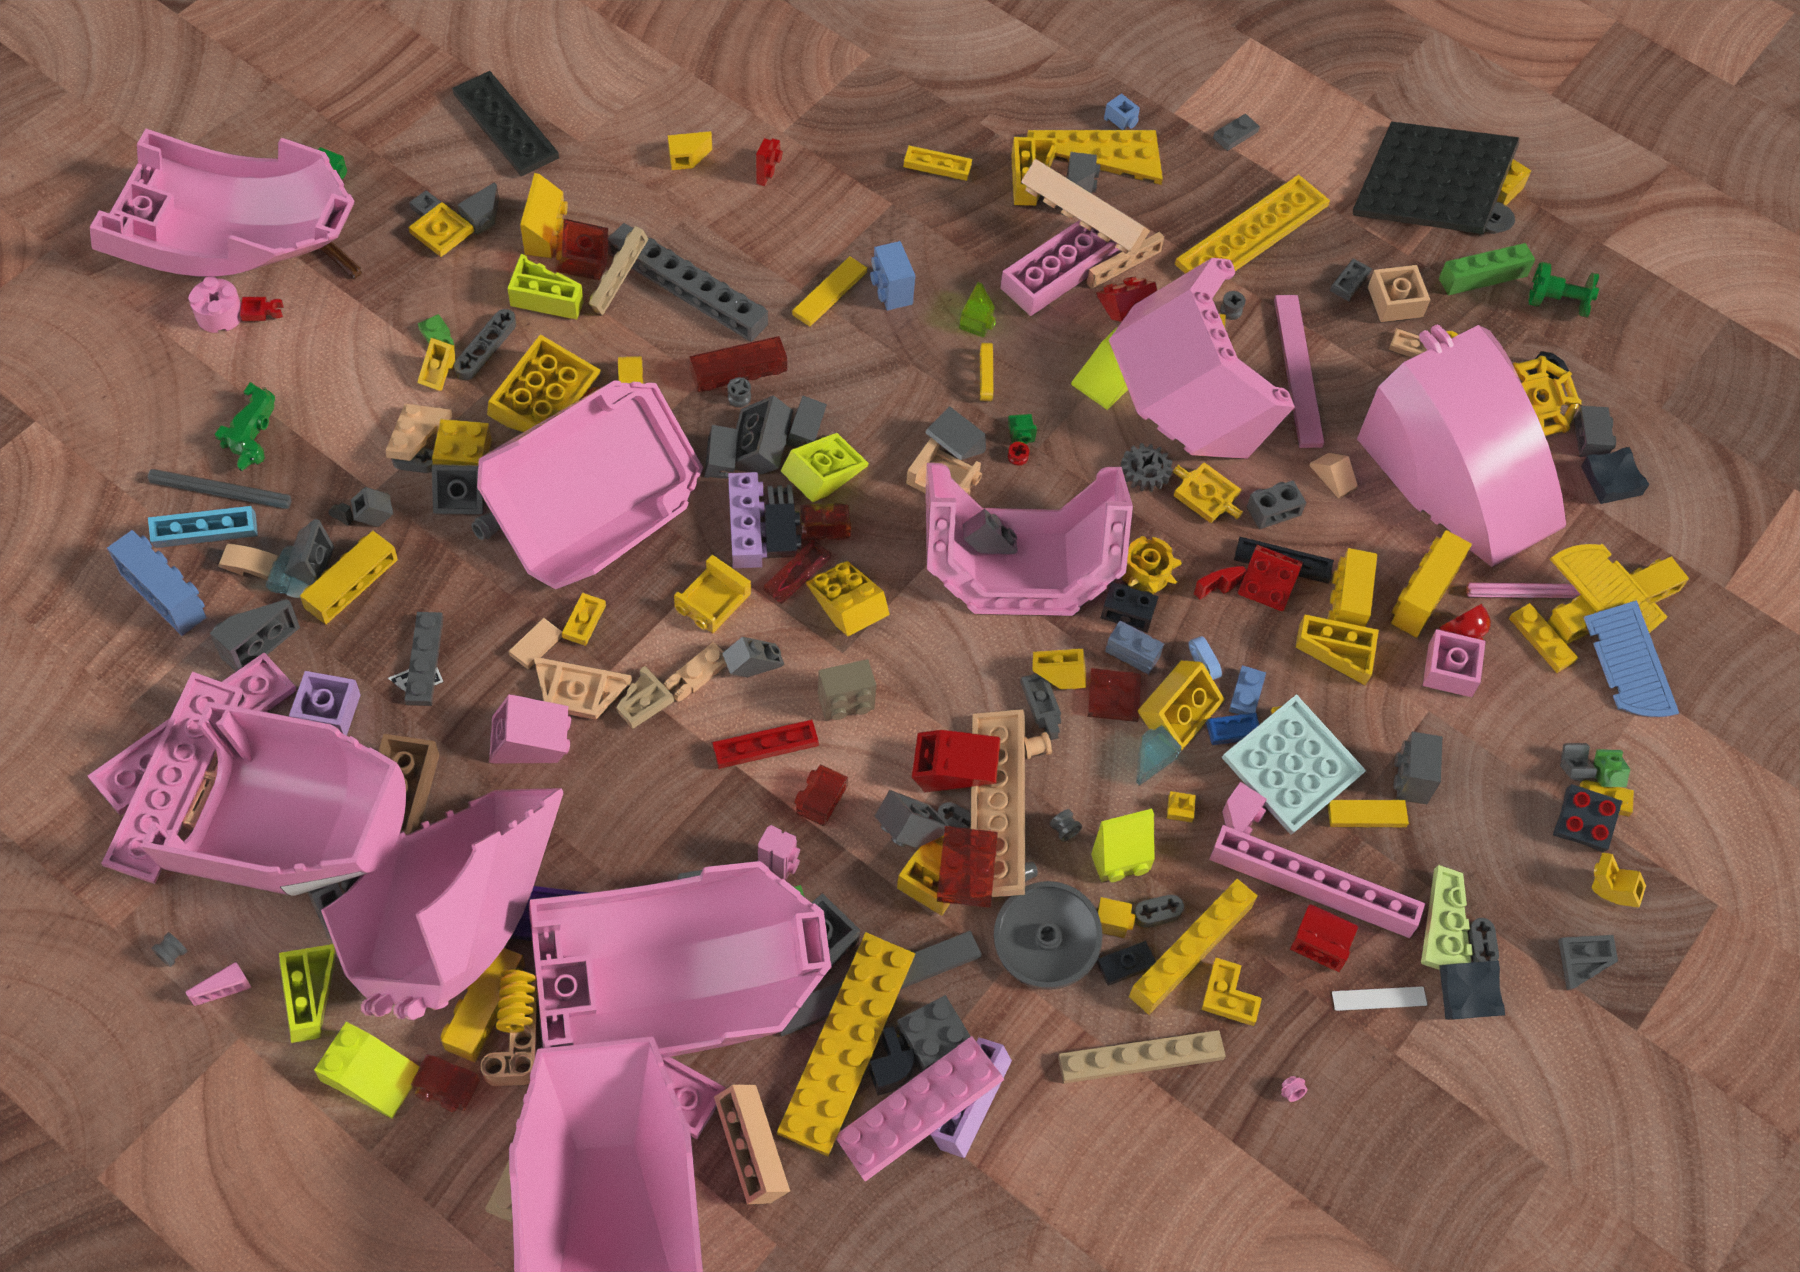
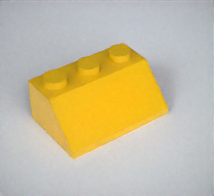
M534 173L520 224L525 255L552 258L554 249L557 250L559 237L557 235L558 232H562V216L567 214L568 203L564 201L563 191L538 173Z
M1181 660L1138 709V713L1149 730L1177 750L1182 751L1225 699L1202 662Z

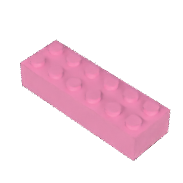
M1079 220L1005 269L1002 273L1000 289L1032 316L1088 278L1089 269L1121 253L1122 251L1116 248L1117 243L1110 239L1109 243L1097 236L1099 231L1094 228L1091 231L1079 225L1081 221Z

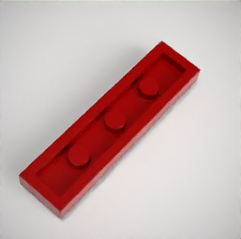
M813 720L712 742L718 769L819 746Z

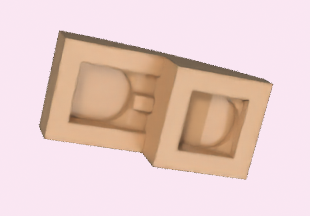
M227 544L218 567L239 575L247 572L269 580L278 555L251 547Z

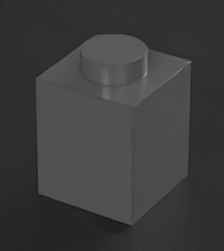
M364 487L351 499L353 516L356 521L379 527L393 515L390 495Z

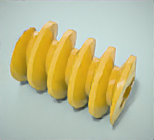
M504 970L501 972L502 978L500 979V986L502 988L499 990V997L501 999L498 1001L500 1009L497 1012L499 1020L496 1023V1028L507 1033H519L525 1030L524 1026L533 1023V1020L525 1017V1015L532 1014L534 1011L532 1007L526 1006V1004L534 1002V997L527 994L535 992V987L528 983L535 982L536 976L521 970Z

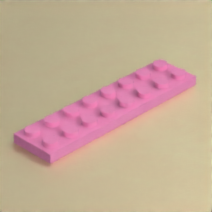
M265 652L222 681L243 690V695L237 707L262 712L269 711L297 691L295 685ZM170 718L88 775L90 781L120 816L126 812Z
M195 672L191 673L102 861L104 867L153 884L156 883L162 868L144 851L141 844L152 822H157L165 832L166 830H171L178 835L183 825L182 821L216 751L209 739L197 726L207 702L237 707L243 695L242 689Z

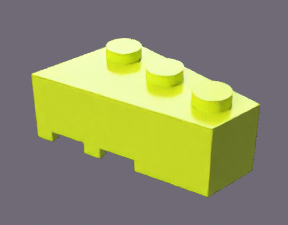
M523 254L520 255L507 288L510 306L577 320L583 305L582 285L558 272L555 274L547 270L541 263L537 265L529 261L527 256Z
M334 944L279 953L291 1043L320 1038L336 960Z

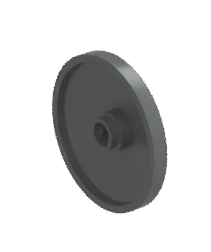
M1044 881L1025 886V895L1010 896L1000 909L995 922L994 943L1001 963L1016 980L1037 989H1060L1076 983L1092 969L1102 947V926L1094 905L1082 892L1060 882Z

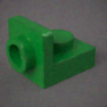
M1032 414L1009 415L1008 426L1011 443L1023 442L1028 444L1035 442L1037 427L1033 424Z

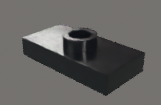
M1143 941L1097 959L1096 963L1107 986L1148 971L1156 963V960L1147 942Z

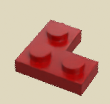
M774 138L771 140L763 139L756 153V184L765 186L768 179H772L775 165L780 163L783 151L780 150V140Z

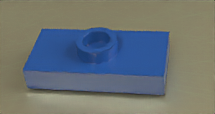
M1257 713L1211 718L1206 721L1212 745L1239 742L1260 725Z

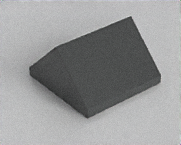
M950 406L925 432L959 460L982 454L986 450L985 433Z
M432 464L433 513L483 514L484 498L477 488L478 465Z
M314 519L298 532L284 572L308 585H312L328 568L334 550V545L320 520Z

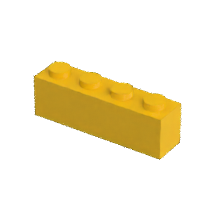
M374 531L362 537L354 548L344 553L335 565L326 569L317 581L312 585H308L303 590L300 598L304 608L327 625L398 560L395 547Z
M503 948L492 964L476 981L466 988L468 991L464 999H459L454 1008L455 1016L450 1024L447 1023L442 1030L440 1038L442 1039L441 1042L445 1051L476 1062L498 1019L497 1012L500 1009L498 1001L501 999L499 997V990L502 988L500 986L501 972L504 970L523 971L525 967L523 955Z

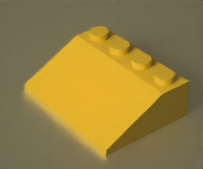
M540 334L488 401L487 415L508 428L525 432L579 401L601 370Z

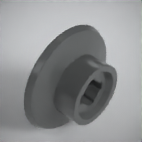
M1496 202L1485 231L1496 234L1512 228L1515 223V216L1512 210L1506 205Z

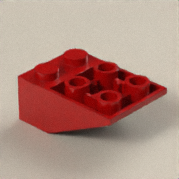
M949 730L917 733L912 779L924 793L996 784L1001 738Z

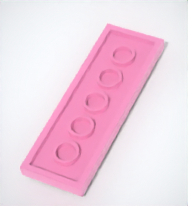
M971 1036L840 1131L836 1140L864 1181H867L1001 1083L1004 1078Z

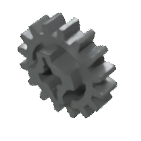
M1140 443L1139 449L1131 446L1130 452L1125 451L1120 465L1125 475V481H1132V488L1137 485L1140 486V491L1148 487L1149 491L1153 492L1154 486L1161 489L1163 483H1168L1173 470L1171 468L1172 460H1167L1169 454H1161V447L1155 450L1153 449V444H1149L1148 448H1145L1143 443Z

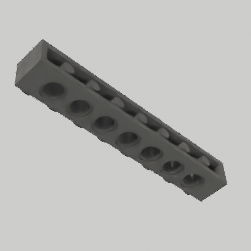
M623 223L606 239L607 250L610 256L614 257L622 249L627 234L632 232L634 227ZM648 238L647 243L632 266L633 270L750 342L768 326V310L764 306L756 304L743 293H738L725 282H720L707 271H702L689 260H684L671 249H666L654 239Z

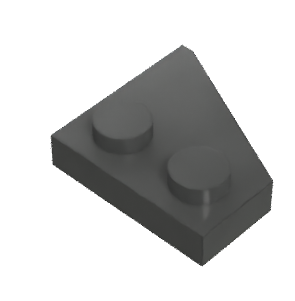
M1614 935L1563 937L1558 940L1567 991L1576 988L1618 962Z

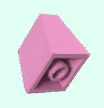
M509 694L492 716L489 763H558L564 754L568 753L570 748V740L567 739V731L571 725V717L568 716V706Z

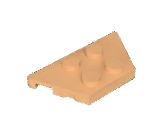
M535 657L543 700L568 706V715L596 720L632 681L631 675Z

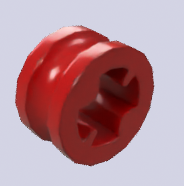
M1023 442L1012 443L1008 450V461L1016 466L1026 464L1030 452L1029 447ZM1018 451L1022 452L1019 456L1015 455Z

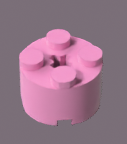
M208 276L204 278L203 282L196 285L189 294L188 299L196 321L205 331L219 333L218 330L222 329L228 331L240 323L241 302L235 286L229 281L217 279L215 276Z

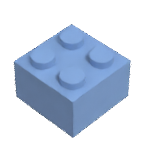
M901 241L874 247V257L871 258L873 272H870L872 284L878 288L877 292L880 302H884L887 311L912 305L915 273Z

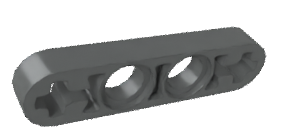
M509 309L499 310L456 359L454 370L459 379L470 380L475 377L516 327V317L513 311ZM491 333H495L498 335V337L494 340H489L486 338V336ZM477 349H482L485 351V353L480 356L472 354L473 351Z

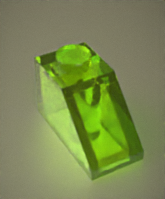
M977 282L961 313L959 329L984 338L988 330L992 331L994 328L996 317H993L995 307L983 284Z

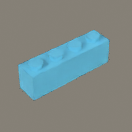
M252 506L148 517L150 542L156 548L258 536L256 513Z

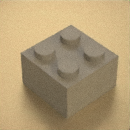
M868 659L818 671V698L825 721L831 719L841 720L848 715H862L874 710L877 685Z

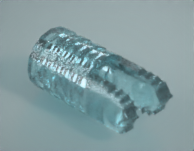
M293 545L283 548L278 560L273 562L268 580L266 581V587L270 591L279 594L288 592L293 577L284 572Z

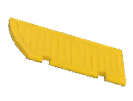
M1603 544L1572 546L1550 558L1552 563L1596 612L1637 600L1649 633L1667 618L1666 614L1655 602L1649 605L1645 601L1649 595L1617 560L1612 564L1607 559L1612 554Z

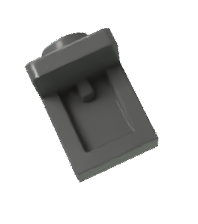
M1587 743L1563 744L1560 767L1573 780L1584 781L1586 778H1596L1597 768L1588 760L1590 746Z

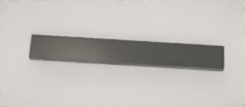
M971 931L915 952V957L901 989L981 958V952ZM844 981L811 993L784 1030L779 1032L780 1036H785L827 1019Z

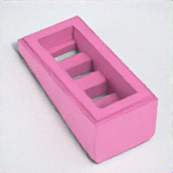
M234 962L190 988L186 994L192 1004L196 1006L247 990L251 986L237 962Z

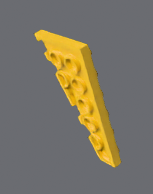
M1028 130L1027 137L1057 138L1054 158L1058 156L1069 159L1070 152L1097 155L1096 164H1100V170L1118 175L1127 173L1135 175V179L1143 180V178L1155 180V184L1162 185L1163 177L1156 130Z

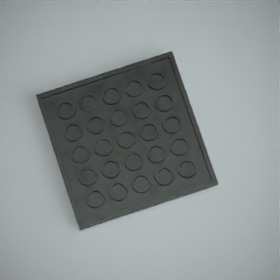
M1391 121L1353 207V216L1484 234L1517 151L1519 137Z

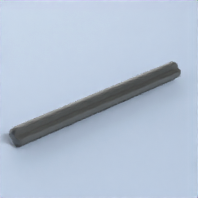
M151 469L148 474L149 482L153 484L284 509L290 508L292 502L290 495L157 469Z

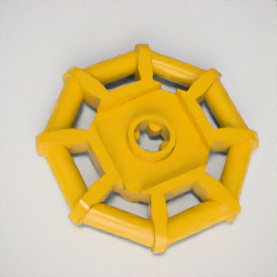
M1539 356L1537 359L1521 363H1512L1538 417L1544 435L1548 436L1559 432L1566 433L1570 430L1572 419L1578 407L1582 405V400L1578 398L1571 378L1572 373L1546 360L1545 356ZM1537 369V374L1528 375L1526 372L1527 370ZM1546 371L1552 373L1553 375H1555V376H1557V377H1559V378H1558V379H1555V378H1554V379H1551V378L1547 377V376H1549V375L1546 373ZM1562 383L1564 384L1568 397H1566L1561 385ZM1537 392L1545 396L1542 402L1537 399ZM1562 405H1567L1568 408L1563 416L1560 413V408ZM1553 418L1556 424L1544 427V420Z

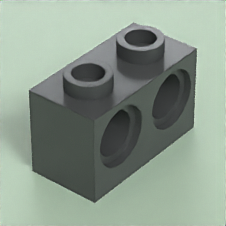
M1294 480L1286 483L1279 482L1268 489L1254 491L1250 495L1247 509L1260 530L1301 516L1307 502Z

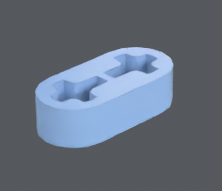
M1200 636L1190 640L1189 650L1194 661L1202 662L1213 680L1222 676L1220 664L1206 639Z

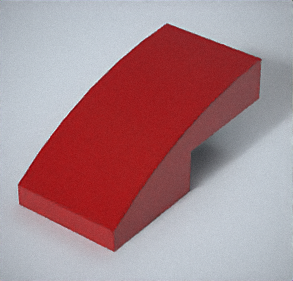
M1237 566L1210 573L1197 581L1193 594L1199 600L1217 588L1223 594H1226L1242 583L1247 569L1244 566Z

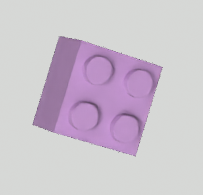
M305 671L289 717L331 724L347 736L361 695L356 680Z

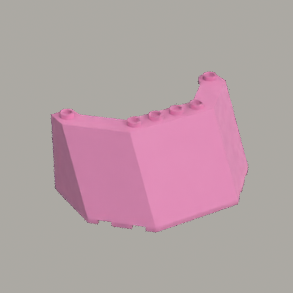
M1211 258L1135 304L1110 337L1109 342L1138 415L1145 420L1150 418L1158 424L1157 429L1172 441L1175 438L1185 445L1184 450L1191 455L1248 459L1295 406L1286 389L1273 386L1236 356L1212 300L1224 280H1229L1235 275L1234 266L1231 260Z
M941 463L926 464L927 570L934 576L936 575L944 583V586L957 598H960L974 614L1073 616L1080 610V606L1089 599L1093 600L1107 589V585L1116 578L1119 579L1126 573L1133 505L1122 467H1105L1097 473L1096 480L1060 510L985 508L991 515L995 514L1007 529H1012L1017 536L1018 551L1015 554L979 553L963 537L962 524L984 508L951 478L950 470L946 465Z

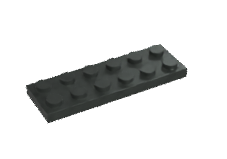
M491 71L452 88L454 96L521 177L559 159V152Z

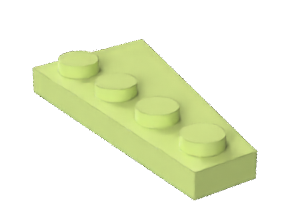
M1440 865L1434 869L1421 964L1440 970L1439 965L1471 963V956L1473 955L1472 944H1469L1467 932L1470 927L1469 919H1466L1465 915L1467 902L1463 873Z

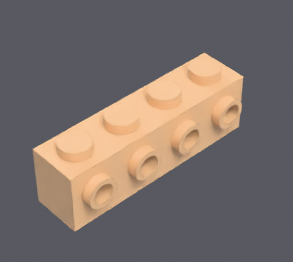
M731 1085L714 1096L747 1204L772 1203L790 1192L756 1085Z

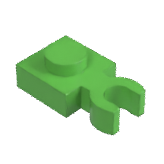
M439 314L418 323L419 330L428 343L431 338L454 345V341L450 337V330Z

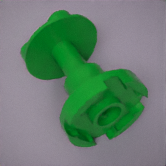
M1541 261L1533 276L1532 282L1534 284L1533 289H1530L1528 304L1539 307L1544 297L1560 300L1561 296L1581 300L1579 316L1588 318L1591 311V300L1595 301L1599 293V287H1596L1599 274L1591 273L1585 286L1582 287L1565 283L1566 279L1563 277L1551 275V263Z

